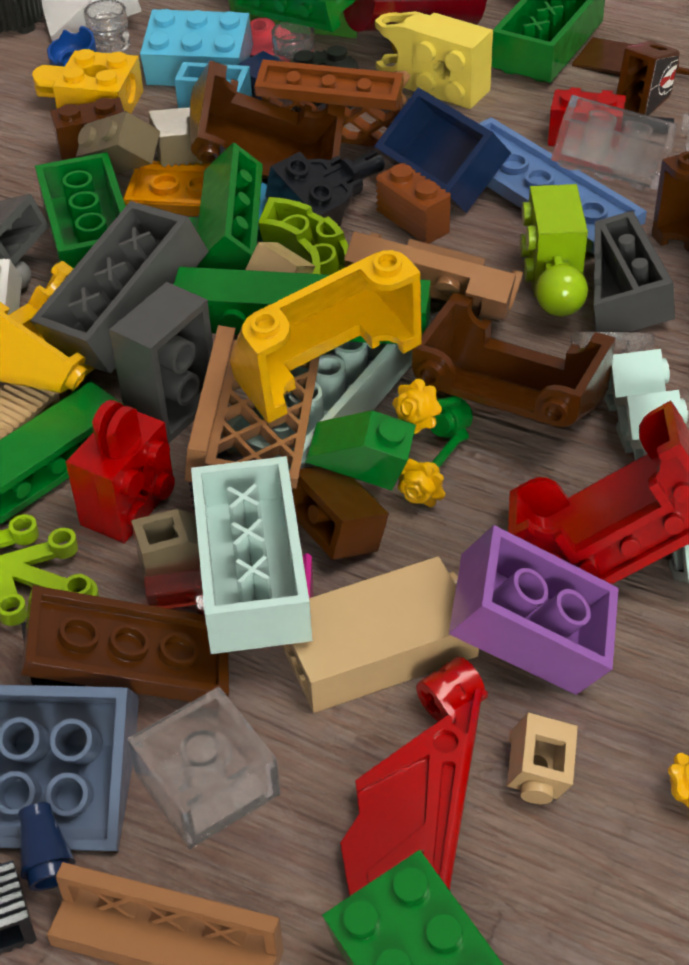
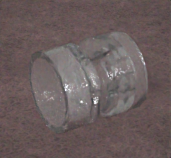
M99 0L87 5L84 9L85 24L94 34L97 52H123L129 55L132 46L130 33L127 29L126 6L117 0Z
M282 22L274 26L271 31L274 57L282 61L293 62L294 54L298 51L308 50L313 52L315 49L314 28Z

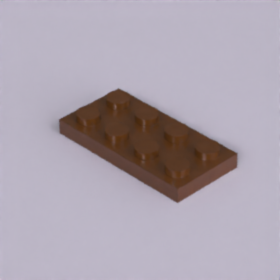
M32 586L28 601L21 668L22 676L92 687H124L137 694L224 707L229 696L228 652L211 654L205 615Z

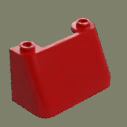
M670 400L643 417L639 425V439L647 452L646 455L576 494L568 497L557 482L547 477H537L528 480L512 489L509 495L508 532L610 584H614L688 545L689 431L673 402Z

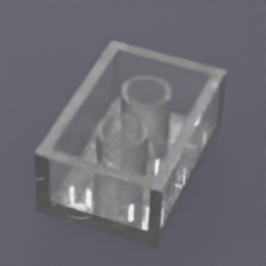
M571 95L551 160L558 162L561 167L568 170H578L580 168L594 172L596 177L603 180L619 179L629 182L633 188L646 191L650 190V188L658 190L662 159L668 158L671 155L677 124Z

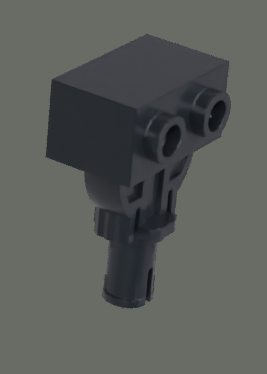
M375 149L369 150L352 161L340 156L330 160H308L301 152H298L270 167L265 197L267 199L269 197L284 198L307 204L312 207L313 213L323 218L329 216L340 227L344 211L349 206L352 197L361 193L363 189V179L383 171L385 168L384 159L381 154L377 155L378 151Z

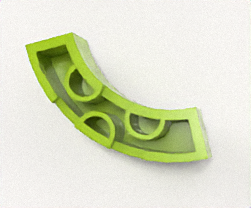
M268 198L258 223L263 242H278L316 266L312 274L331 275L345 268L344 258L349 245L345 239L344 232L329 216L323 218L313 213L312 207L307 204L284 198Z

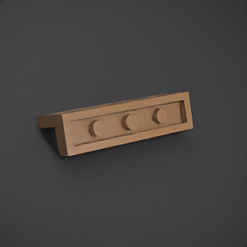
M62 862L57 872L56 880L63 901L47 933L51 946L120 965H279L284 950L280 918L65 862Z

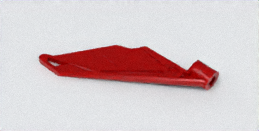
M457 656L442 666L438 672L434 671L416 685L417 695L423 707L438 722L355 780L359 815L340 842L349 896L418 850H421L450 890L481 702L488 698V692L485 690L480 674L464 657Z

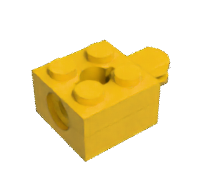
M90 49L75 50L65 67L41 65L32 73L36 95L39 97L55 98L57 109L67 104L80 105L95 102L101 98L114 99L120 97L124 112L127 111L131 114L144 91L139 56L126 55L123 52L101 53Z

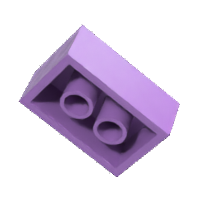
M493 525L461 554L449 635L577 695L613 670L619 588Z

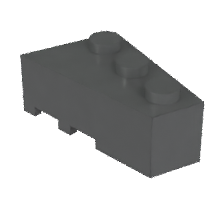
M633 210L595 221L594 314L596 332L614 337L674 320L673 281Z

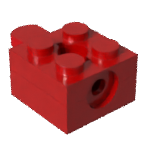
M108 400L99 407L93 418L94 432L66 461V466L80 525L125 544L133 534L131 520L149 516L162 500L167 499L174 489L175 477L173 476L170 445L168 444L165 422L140 413L133 407L124 406L115 400Z

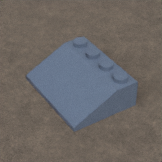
M0 685V848L20 849V819L18 812L28 805L47 802L51 804L53 816L70 850L119 851L136 749L139 696L124 687Z

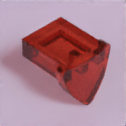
M201 569L144 577L146 597L150 606L170 609L197 605L198 614L205 615Z

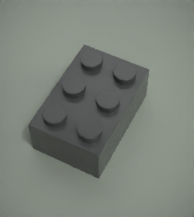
M165 282L125 317L120 319L109 331L123 404L137 409L140 413L164 421L169 444L195 419L213 342L208 300Z

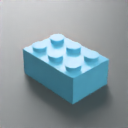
M152 9L140 52L146 85L175 86V78L183 62L208 63L211 60L220 64L237 65L249 59L253 47L249 13Z

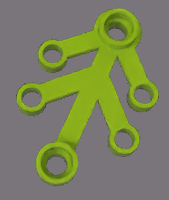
M28 514L14 517L10 521L8 529L0 530V549L13 544L29 545L35 542L39 537L36 519ZM58 528L49 534L48 542L0 555V621L2 624L16 626L27 618L25 600L23 596L17 593L14 581L31 587L35 585L100 597L96 582L84 574H74L65 578L31 566L51 559H67L75 555L78 551L76 534L72 529ZM62 542H68V543L63 544V545H58V544H60V543H62ZM17 607L16 610L7 612L8 609Z

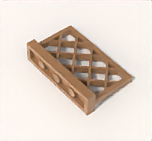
M218 325L187 447L184 481L192 482V467L234 463L235 461L217 459L219 453L235 447L244 457L236 462L273 458L277 455L281 457L287 456V462L291 466L289 471L291 487L297 489L320 356L299 366L309 368V370L294 377L296 389L290 392L301 402L287 408L288 414L267 423L265 419L262 420L253 411L256 407L249 398L242 400L234 392V390L241 388L232 374L230 364L231 352L236 342L234 340L235 328ZM241 415L250 426L236 432L226 421ZM286 423L295 434L281 440L271 429ZM261 435L270 446L255 452L245 441Z

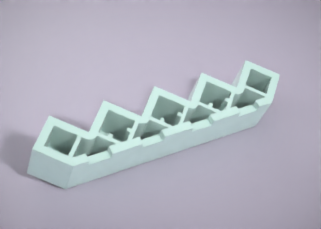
M661 349L613 354L608 391L604 398L609 411L617 410V433L625 453L634 452L635 460L647 454L639 439V425L643 417L649 412L671 400L685 424L688 421L687 405L683 398L680 399L679 390L666 391L665 384L669 382L670 370L667 359L662 358ZM688 544L672 552L673 558L669 561V567L674 580L689 583Z

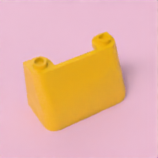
M383 250L339 270L247 317L231 352V370L237 383L266 422L270 423L288 414L284 395L286 391L290 392L296 389L295 378L291 374V370L360 335L372 349L380 346V341H390L397 343L398 349L404 354L421 345L420 271L401 252Z
M64 261L53 266L51 270L53 275L46 288L40 285L37 286L26 305L8 315L10 308L0 302V382L62 393L68 388L74 391L84 380L85 376L95 369L85 364L86 358L77 352L68 357L46 342L30 321L74 269Z

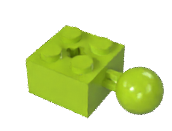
M577 184L530 186L529 202H522V224L527 226L526 234H520V256L527 257L524 258L525 282L531 281L534 297L537 298L543 310L554 316H568L574 314L583 306L588 295V285L583 275L588 230Z

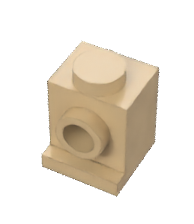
M528 712L509 732L508 742H511L507 787L521 790V798L533 804H548L553 799L557 800L573 785L578 726Z

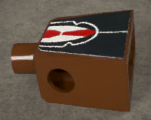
M652 41L625 48L616 93L617 95H626L624 114L649 116L670 97L676 70L679 67L680 53L677 49Z

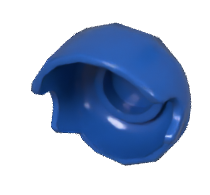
M80 26L78 33H70L67 30H63L59 39L51 42L47 48L50 65L65 67L75 50L90 49L97 52L93 32L85 26Z

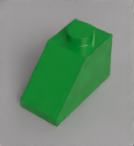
M373 410L319 421L316 423L305 462L392 491L408 461L416 425Z

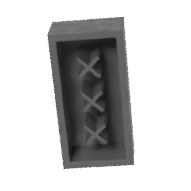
M130 201L30 321L46 342L66 356L71 357L78 352L86 358V365L111 374L116 368L109 329L165 282L174 284L179 267H197L209 251L189 217Z

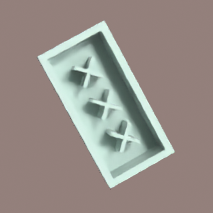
M287 456L192 467L204 611L211 654L313 641L310 601Z

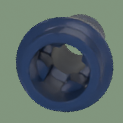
M41 802L28 805L18 812L20 819V877L27 880L29 889L32 891L52 889L58 887L56 875L62 862L74 865L76 861L53 816L51 804Z

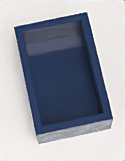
M419 87L374 146L393 165L406 163V165L415 169L416 173H421V176H425V179H430V181L441 186L440 189H446V192L451 193L450 203L465 213L468 212L511 154L492 131Z

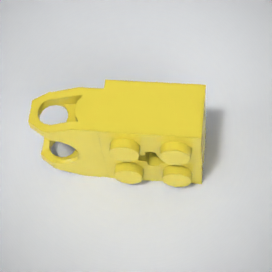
M416 11L405 13L392 12L382 14L375 20V28L383 37L389 39L395 45L398 52L396 54H384L381 60L376 61V69L386 72L407 71L411 77L403 88L415 92L419 87L439 100L467 109L475 106L490 91L492 29L434 12L431 15ZM389 22H396V23H398V24L386 25V23H389ZM396 63L393 66H386V64Z

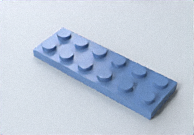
M492 117L479 123L492 131L511 152L487 187L522 209V202H529L530 186L577 184L588 230L586 250L591 254L594 253L595 221L633 210L641 225L645 224L647 211Z

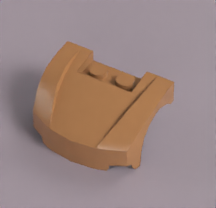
M354 231L344 258L346 268L376 252L383 250L401 252L420 271V280H431V302L445 305L453 293L472 297L474 299L471 310L476 318L506 320L523 272L516 270L510 273L485 266V258L409 239L407 245L382 239L381 234L373 232L367 235Z

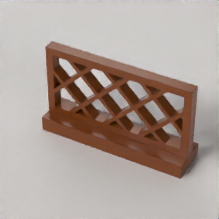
M263 59L254 88L256 96L261 97L263 101L290 110L295 105L302 109L305 104L312 106V112L325 110L326 104L345 106L341 143L375 146L383 135L378 130L383 126L388 128L403 108L402 89L404 77L403 73ZM278 99H287V101L282 103ZM311 102L322 103V104L319 105L318 107H316V106H315L314 104H312ZM346 106H355L356 108L350 110ZM380 109L392 110V111H390L389 113L385 114V113H384L383 111H381ZM366 112L376 121L369 124L359 116ZM350 122L361 131H349L344 126Z

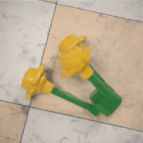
M415 379L409 385H400L398 387L399 396L392 402L398 419L415 424L414 434H418L424 428H428L437 436L451 439L432 462H417L411 458L408 459L399 476L398 490L404 494L405 499L411 504H425L428 507H434L437 500L441 501L446 494L442 487L444 477L440 474L439 468L455 448L469 438L466 429L472 424L473 413L469 404L461 397L452 395L448 398L437 399L434 386H425L424 380Z

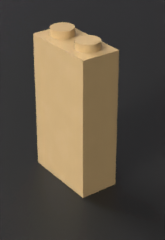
M439 556L309 598L313 641L281 646L313 713L438 671L457 656L464 657L466 660L478 657L479 648L449 635L458 576L454 572L449 573Z

